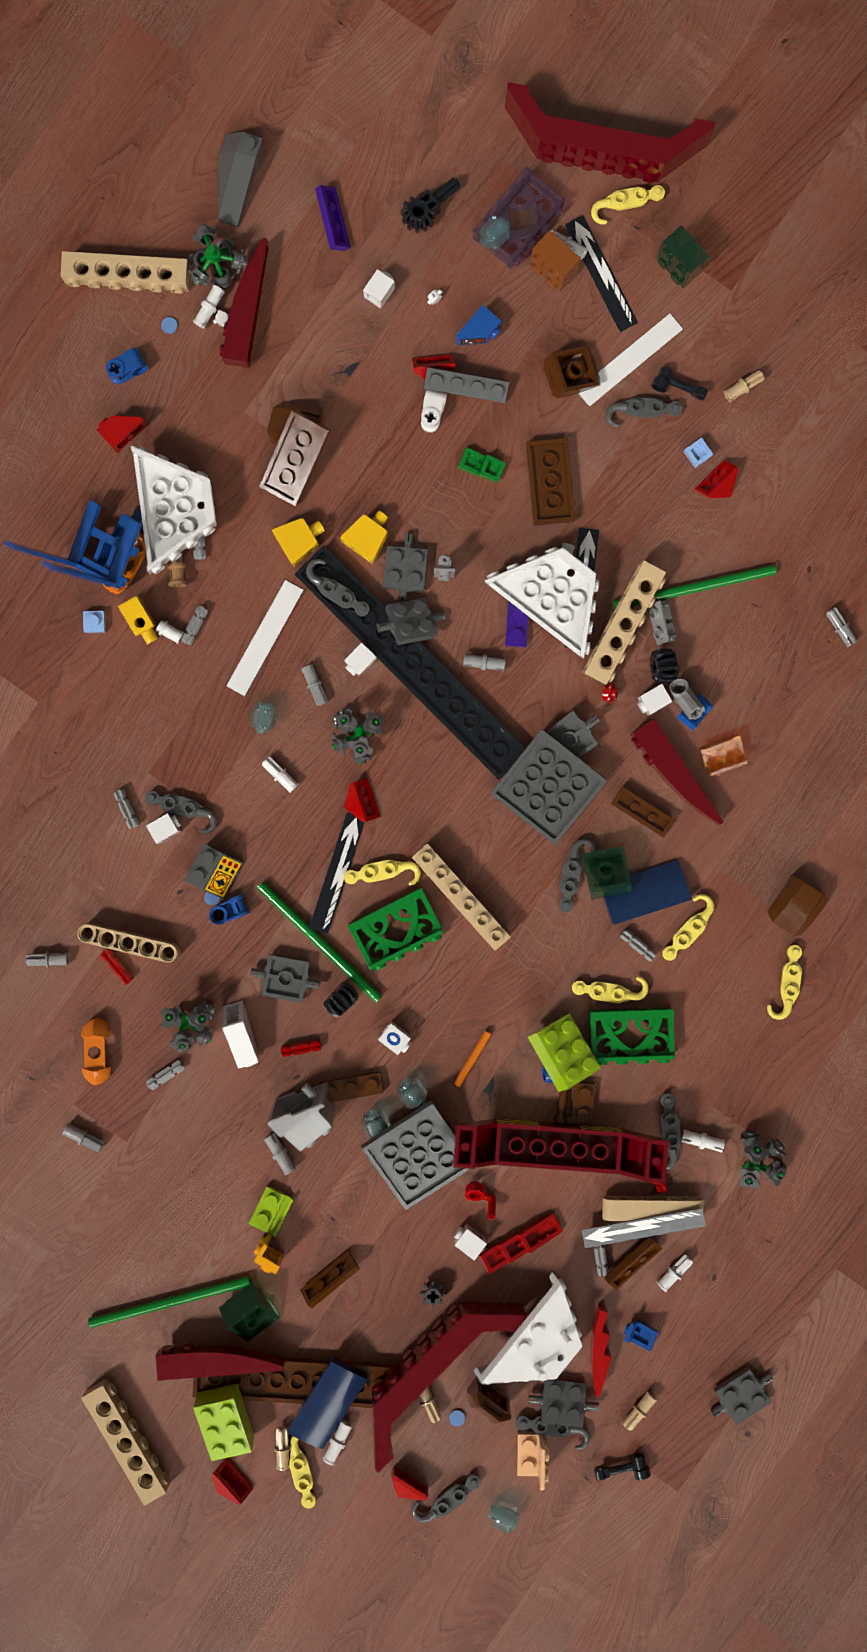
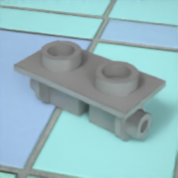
M444 554L439 557L438 568H434V577H438L439 581H450V578H454L455 569H451L450 556Z
M666 601L653 603L652 607L649 608V617L652 621L653 635L657 646L666 642H674V637H676L673 623L666 624V620L672 619L669 604Z

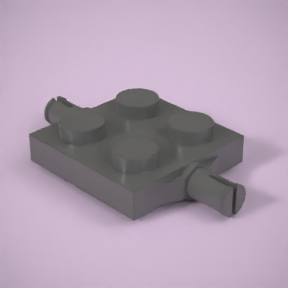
M408 533L405 534L404 546H387L383 588L398 591L399 602L407 601V594L410 592H425L429 551L428 549H417L412 546L414 534H410V536Z
M426 598L387 604L385 610L388 622L377 623L378 632L390 630L395 637L397 645L428 640L437 637L438 633L435 622L445 620L446 616L444 612L433 614L428 607Z
M573 710L546 732L580 758L598 744L592 735L591 728L599 723L600 720H595L597 716L594 715L585 722Z
M269 954L267 966L264 970L252 968L250 973L252 977L262 978V996L298 1003L303 1002L304 992L307 987L320 989L321 981L309 979V961Z
M748 1366L713 1388L719 1397L720 1404L710 1410L716 1418L723 1412H726L738 1425L771 1403L765 1393L764 1386L774 1379L769 1372L758 1379Z
M548 1379L544 1381L541 1396L528 1395L529 1399H536L528 1400V1404L540 1405L542 1411L541 1423L583 1428L586 1410L599 1411L598 1407H591L599 1406V1402H589L586 1399V1383Z

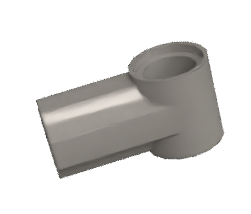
M681 678L674 680L670 684V691L674 702L681 707L689 720L699 718L705 711V708L689 688L688 682Z

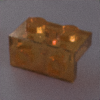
M738 734L699 747L704 770L710 777L720 776L726 771L742 768L745 764L749 763Z

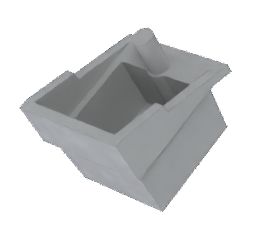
M325 1082L311 1088L307 1083L301 1088L302 1092L296 1093L294 1091L273 1101L267 1124L280 1138L284 1136L300 1152L306 1147L310 1148L313 1146L318 1137L327 1135L333 1128L332 1124L336 1108L327 1098L329 1084Z

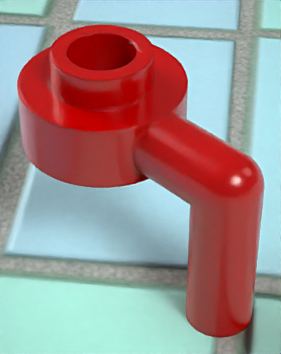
M473 1181L465 1186V1197L471 1201H488L487 1218L495 1219L496 1196L486 1192L485 1186L480 1182Z

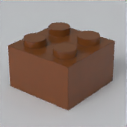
M549 230L533 247L530 265L537 275L541 274L546 279V283L552 289L556 288L561 292L577 275L581 258Z

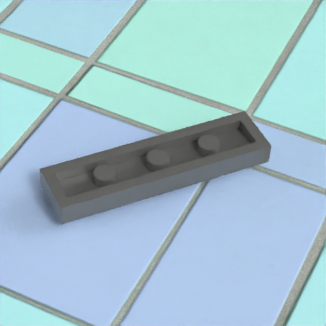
M427 366L424 389L502 403L506 402L509 380Z

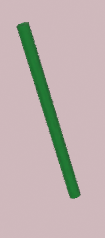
M769 565L658 590L654 594L656 597L655 602L776 575V566ZM620 599L613 600L614 610L618 605ZM636 599L632 600L630 607L640 605L639 601Z
M264 881L257 887L284 916L375 1003L382 997L315 930L310 929V925Z
M248 1275L90 1317L88 1319L89 1327L94 1328L251 1286V1280Z

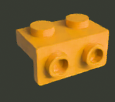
M268 1233L266 1238L264 1236L260 1238L256 1246L254 1262L261 1265L260 1268L265 1272L276 1274L284 1254L268 1246L272 1234Z

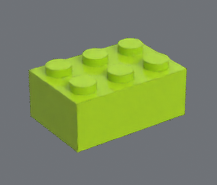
M570 1013L528 1036L558 1092L571 1088L601 1069Z
M238 1384L197 1392L193 1409L211 1461L251 1453L255 1436Z

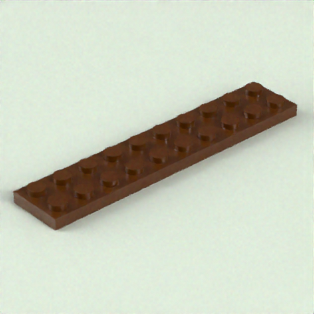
M283 1358L285 1359L283 1371L194 1378L192 1397H196L197 1392L238 1384L243 1400L302 1404L329 1361ZM344 1362L368 1377L350 1407L372 1408V1388L377 1381L383 1380L388 1375L387 1373L393 1365Z

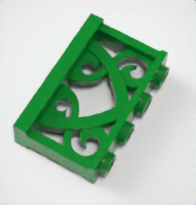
M422 887L347 925L369 970L375 969V971L386 967L385 962L391 959L396 962L404 958V953L412 950V952L423 948L422 944L429 940L433 943L441 939V934L444 933ZM417 899H422L429 914L418 915ZM406 909V915L411 914V917H401L399 915L400 910ZM391 913L395 919L401 922L411 921L403 942L382 937L388 927L386 915ZM425 918L430 920L433 924L431 932L427 934L422 933L421 928L426 925L418 923V919ZM382 922L383 928L377 934L375 931L379 928L375 927V923ZM360 928L371 938L366 946H364L357 932ZM414 934H416L417 937L421 938L410 944L414 937ZM375 941L379 943L375 948V952L378 949L384 951L383 956L380 958H373L369 953L370 946ZM389 947L399 949L389 954Z
M673 1008L588 1010L590 1050L599 1065H608V1062L626 1065L629 1064L628 1061H637V1064H648L649 1060H657V1063H670V1060L675 1059ZM662 1018H666L667 1035L658 1032ZM629 1019H634L636 1027L641 1032L647 1034L632 1049L616 1037V1035L622 1033L627 1028ZM596 1020L601 1021L605 1031L604 1034L596 1037ZM643 1020L649 1021L646 1027H651L650 1030L641 1026ZM620 1021L622 1026L618 1030L612 1031V1029L617 1028L614 1026V1022ZM656 1036H660L666 1041V1048L662 1052L654 1051L656 1044L661 1046L660 1042L654 1039ZM608 1037L610 1041L605 1042L603 1048L610 1046L611 1051L607 1054H602L598 1051V1043ZM646 1048H647V1050H648V1052H649V1053H641V1052L644 1051ZM617 1049L621 1050L625 1054H616Z

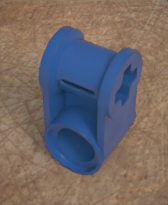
M131 348L120 356L108 361L105 369L113 383L123 384L131 378L145 373L148 365L139 349Z
M240 894L213 907L209 912L210 921L220 925L251 913L244 903V895ZM221 909L224 912L225 916L222 921L214 918L215 910Z

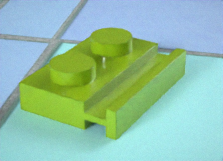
M267 1185L249 1224L276 1237L294 1197H290Z

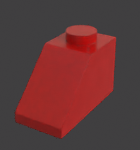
M110 416L103 419L96 430L118 453L144 430L147 424L141 417Z

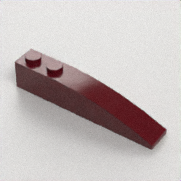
M262 238L247 264L234 295L228 324L225 323L223 327L225 342L220 346V357H222L224 364L245 368L250 366L269 251L267 238Z
M655 719L631 733L633 737L631 741L636 749L640 748L644 753L642 757L648 766L652 765L665 783L681 799L716 825L724 823Z
M187 1343L182 1345V1347L165 1345L159 1348L156 1354L157 1381L283 1371L285 1366V1359L250 1349L222 1345H195L194 1343Z

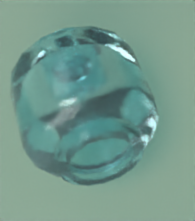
M491 217L479 230L481 244L486 249L498 250L510 238V225L502 217Z
M258 702L257 705L251 707L249 725L255 729L254 732L267 734V731L275 729L277 711L273 708L272 704Z
M407 1077L398 1084L397 1097L407 1108H420L425 1104L427 1089L417 1078Z
M378 1109L367 1111L361 1120V1126L368 1139L375 1137L391 1126L385 1112Z
M501 1500L496 1506L492 1505L488 1518L491 1519L492 1528L509 1534L512 1530L515 1531L520 1518V1513H517V1507Z

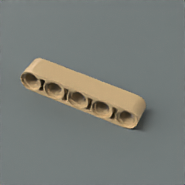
M95 923L82 925L77 931L79 940L84 943L162 962L176 960L181 951L180 947L174 942ZM87 927L93 930L92 938H88L85 935ZM107 932L111 933L114 937L112 943H108L105 940ZM127 937L132 938L134 941L132 948L125 945ZM147 942L152 943L154 946L152 953L147 952L145 949ZM166 947H171L174 950L172 958L166 956Z
M604 1196L602 1219L608 1221H634L703 1208L704 1213V1199L695 1196Z

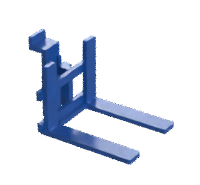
M90 500L68 558L7 540L4 541V545L20 552L76 567L82 571L43 560L42 565L51 570L121 589L122 586H126L128 580L123 577L130 555L137 557L139 551L138 548L134 547L141 527H143L142 516L138 510H134L132 517L121 514L118 525L115 526L113 534L94 527L101 505ZM91 535L100 539L93 561L83 556Z

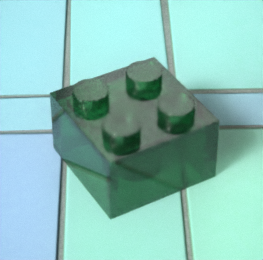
M681 225L662 242L656 258L659 266L671 274L673 282L684 288L702 273L709 256Z
M623 846L582 854L591 900L632 892V884Z

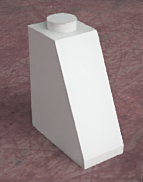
M243 1000L223 1006V1030L238 1069L250 1067L258 1063V1049Z

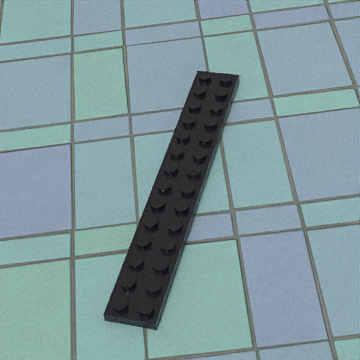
M323 545L294 575L500 780L526 748L420 641L397 645L395 637L390 630L378 632L377 623L388 622L386 607ZM314 559L326 561L325 565L316 564L313 567L314 574L319 577L331 578L351 590L358 602H366L369 605V613L364 617L358 616L354 608H342L323 596L316 585L307 577L306 568L308 564Z

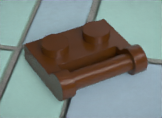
M579 1082L571 1087L574 1089L571 1116L565 1115L568 1089L560 1091L558 1111L554 1122L592 1126L596 1084Z

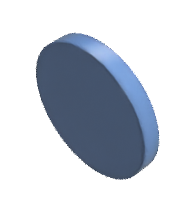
M167 317L162 321L161 327L165 333L172 334L177 330L178 324L174 318Z
M205 892L204 900L209 905H215L220 901V897Z
M453 1410L449 1415V1421L453 1426H461L465 1421V1415L461 1410Z

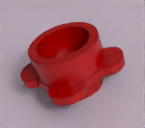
M610 682L609 685H604L602 698L603 701L613 704V701L617 699L618 688L615 687L613 682Z

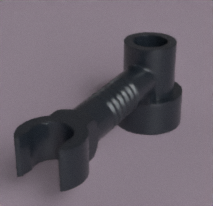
M661 367L658 376L654 377L651 387L660 393H665L669 385L690 393L691 396L700 401L704 400L708 389L705 387L694 386L672 377V370L668 367Z
M642 1453L633 1455L632 1462L594 1469L597 1481L629 1471H633L636 1480H644L649 1478L651 1473Z

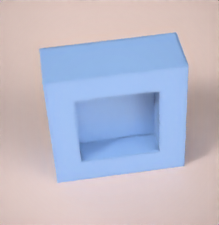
M702 438L683 451L695 468L713 456V453Z
M83 611V632L106 633L105 611Z

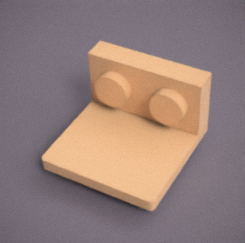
M517 1431V1476H538L540 1490H545V1483L549 1482V1471L547 1469L549 1448H547V1439H543V1435L536 1434L534 1431Z

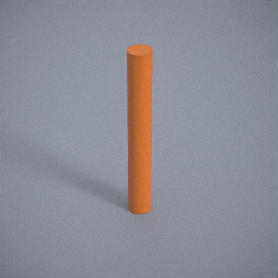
M486 1030L483 1032L454 1081V1085L459 1088L462 1086L490 1039L491 1033Z

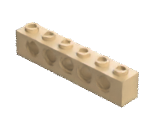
M62 251L61 278L65 284L71 287L88 285L91 288L108 286L114 290L124 287L133 291L150 289L153 292L170 290L177 294H181L183 291L189 292L190 273L188 270L190 265L187 259ZM89 268L87 273L80 274L82 269ZM109 269L107 275H101L103 270ZM124 271H130L128 276H121ZM145 272H151L148 278H142ZM166 273L172 274L169 279H162Z
M640 561L582 673L606 685L608 682H612L616 675L615 668L617 664H621L626 656L624 651L627 645H631L636 637L634 632L637 626L641 627L646 618L644 613L647 607L651 608L655 602L656 597L654 594L657 588L660 590L665 583V571L646 561ZM644 580L650 585L646 593L640 588ZM634 599L640 603L637 611H633L630 607ZM623 618H627L630 621V626L626 630L622 629L620 625ZM616 636L620 639V645L614 649L611 646V639ZM604 655L610 657V664L607 667H603L601 664V658Z
M428 843L412 856L415 862L495 951L510 938V935Z
M106 1378L87 1389L81 1399L143 1505L145 1506L166 1494L169 1487V1478L160 1469L156 1455L150 1452L146 1438L140 1435L138 1425L129 1416L125 1402L119 1399L115 1385ZM102 1402H108L111 1407H105ZM113 1420L120 1421L121 1425L114 1424ZM123 1438H129L132 1443H126ZM134 1456H140L142 1460L137 1461ZM144 1474H150L153 1478H146Z

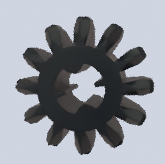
M660 648L651 653L650 673H652V678L656 683L664 684L677 678L678 659L676 658V653L671 648Z
M343 983L324 1001V1007L330 1015L336 1018L351 1008L359 996L352 986L348 983Z

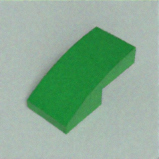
M466 447L457 468L498 483L506 463Z

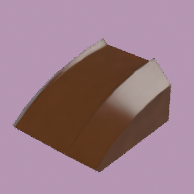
M588 346L552 352L544 360V371L552 391L551 394L557 399L575 395L601 385L600 376Z
M280 403L274 406L267 428L271 442L274 444L278 443L292 410L305 415L319 424L323 420V410L292 403Z
M790 876L769 908L768 914L774 924L791 935H802L823 910L829 898L797 877Z
M476 1376L467 1388L469 1405L482 1413L492 1423L511 1420L509 1400L488 1384H481Z

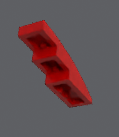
M551 1213L504 1238L478 1256L487 1273L491 1274L506 1263L511 1264L524 1254L532 1253L562 1233L563 1230L554 1213Z
M597 1304L590 1344L593 1388L595 1395L598 1397L601 1395L612 1359L610 1350L606 1349L610 1334L608 1328L604 1327L608 1311L606 1306Z

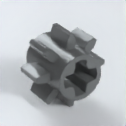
M434 1279L429 1284L424 1282L425 1290L420 1291V1296H425L423 1304L429 1303L432 1308L437 1303L442 1305L441 1297L446 1296V1291H441L443 1283L437 1284ZM431 1291H435V1296H431Z

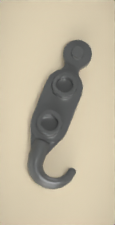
M636 397L624 402L613 403L606 410L605 416L611 426L619 427V423L612 420V413L614 411H622L632 417L659 418L664 413L676 417L682 412V405L677 401L665 404L664 401L658 398Z
M314 559L308 564L306 568L307 577L316 585L323 596L342 608H354L358 616L364 617L369 613V605L366 602H358L351 590L331 578L319 577L314 574L313 567L316 564L325 565L326 561Z
M149 791L145 795L147 804H160L166 812L187 818L202 816L209 818L211 821L209 828L201 829V833H211L217 826L216 815L209 809H205L195 800L174 794H167L161 797L155 791Z
M581 838L573 843L571 852L563 863L559 885L563 898L558 903V907L562 912L571 911L573 907L571 896L578 890L582 869L579 856L580 847L588 845L591 848L592 854L596 853L595 845L589 839Z
M664 1093L660 1097V1103L664 1107V1111L660 1115L662 1139L669 1141L668 1152L670 1160L667 1163V1170L676 1165L678 1160L681 1131L678 1114L672 1109L675 1099L670 1093Z
M519 1415L515 1420L516 1427L519 1430L523 1431L531 1428L539 1435L565 1437L574 1433L582 1434L584 1441L582 1444L575 1446L576 1450L586 1448L590 1442L589 1431L584 1426L580 1428L541 1423V1415H537L533 1419L528 1418L526 1415Z
M473 1473L468 1475L465 1483L452 1485L437 1497L430 1511L425 1515H420L417 1512V1506L420 1503L417 1500L412 1506L414 1519L421 1523H428L435 1518L450 1514L466 1501L470 1490L479 1488L481 1484L480 1477Z

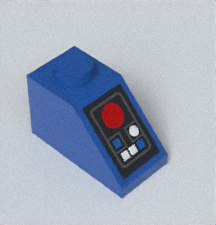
M482 305L455 336V343L457 345L486 344L491 338L495 340L502 331L500 329L502 321Z

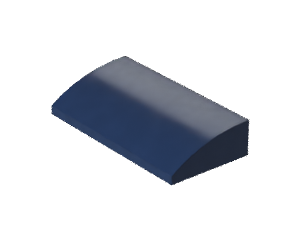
M678 860L599 885L612 925L693 900Z
M332 1356L288 1425L287 1433L312 1446L324 1449L368 1377L335 1356Z

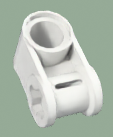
M426 390L421 414V426L426 432H434L438 429L442 412L445 408L447 393ZM430 417L433 418L431 423L427 422Z

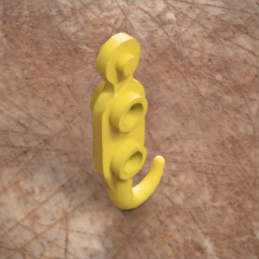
M660 185L654 186L651 190H646L643 187L617 190L605 199L596 201L592 206L591 216L596 223L606 224L607 220L598 217L599 209L606 207L615 210H626L641 207L650 199L661 201L664 198L665 190Z
M385 860L364 865L359 872L348 870L344 874V880L348 884H354L359 879L365 882H376L393 878L402 871L411 869L415 873L414 879L409 882L411 886L419 881L421 871L413 862Z
M699 894L693 898V901L698 899L705 900L707 908L703 912L690 917L674 934L673 944L662 950L664 959L668 961L674 960L679 949L688 948L704 931L708 919L714 911V902L710 896Z
M791 945L787 948L789 961L785 963L782 969L780 994L784 1004L783 1011L775 1013L771 1005H767L769 1015L777 1020L784 1019L791 1013L792 1005L800 992L802 968L798 964V959L802 954V950L797 945Z
M639 976L636 977V980L640 981L643 985V989L639 993L631 992L618 984L600 981L586 985L583 981L577 980L572 984V991L577 995L588 993L592 999L611 1003L641 1000L647 995L649 988L647 981Z
M292 1436L290 1440L289 1466L294 1485L303 1494L301 1503L305 1508L309 1509L314 1507L316 1503V1497L310 1491L313 1486V1477L308 1459L298 1446L299 1439Z

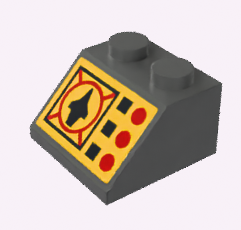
M204 843L184 881L205 892L225 899L244 862L208 843Z

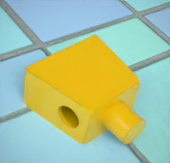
M378 511L373 519H370L365 514L362 515L340 537L341 542L371 564H374L388 536V531L382 527L388 517L381 511Z
M300 518L274 528L272 532L292 566L296 567L319 547L315 537L325 532L319 520L308 526L305 520Z
M136 596L118 606L135 636L142 635L147 645L158 639L152 629L157 625L141 596ZM140 618H143L145 621L143 627H140L138 623Z

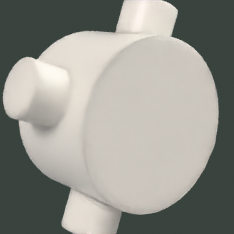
M436 289L432 291L427 297L429 299L428 304L432 303L434 305L440 301L442 290Z
M218 310L216 319L213 320L214 324L218 323L219 326L224 327L225 323L228 324L229 314L227 315L225 312Z

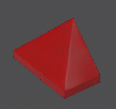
M453 354L412 358L414 372L424 380L427 366L447 370L455 368Z
M723 460L695 488L696 492L707 498L731 497L738 467Z
M368 778L350 783L344 805L347 811L363 823L380 817Z
M224 1458L212 1473L216 1493L238 1505H241L254 1489L227 1458Z
M393 1466L391 1479L397 1497L426 1501L428 1499V1487Z

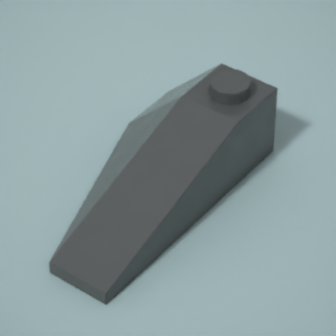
M246 132L225 135L219 152V221L235 227L239 226L265 152L263 138Z

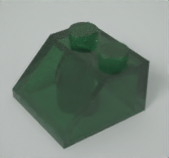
M253 1283L219 1307L226 1328L246 1341H249L281 1318L265 1293Z

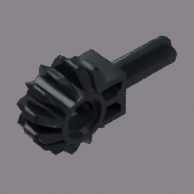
M453 177L433 194L427 190L422 195H419L416 200L411 196L410 202L405 201L403 203L404 209L401 210V216H403L402 223L408 224L407 229L409 231L415 228V232L418 233L419 229L422 228L426 232L427 226L432 227L433 219L440 213L441 203L461 187L459 181ZM421 212L423 213V215L417 217L414 215V213Z

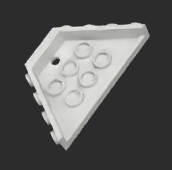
M131 446L134 455L147 553V571L150 575L152 573L157 574L165 568L164 564L171 560L173 562L182 555L181 552L184 549L194 547L199 542L198 539L203 535L206 537L214 532L217 522L212 485L208 475L201 471L194 473L188 470L189 467L177 462L175 465L168 462L169 459L163 455L157 454V456L149 453L148 449L142 446L137 448ZM199 502H204V509L198 508Z
M557 547L545 551V556L538 558V555L526 559L527 563L521 566L516 563L507 567V571L499 574V571L487 575L488 579L485 580L487 585L582 659L584 654H589L590 642H586L587 634L592 633L593 621H589L590 613L595 612L596 601L592 599L593 592L598 591L599 580L595 579L596 573L563 548L558 550ZM573 569L575 571V575L573 577H569L567 575V570Z
M553 1272L549 1276L553 1286L488 1366L476 1367L473 1370L481 1384L557 1379L582 1348L580 1341L582 1334L574 1323L577 1319L569 1308L572 1306L571 1301L564 1293L566 1286L561 1278H556Z

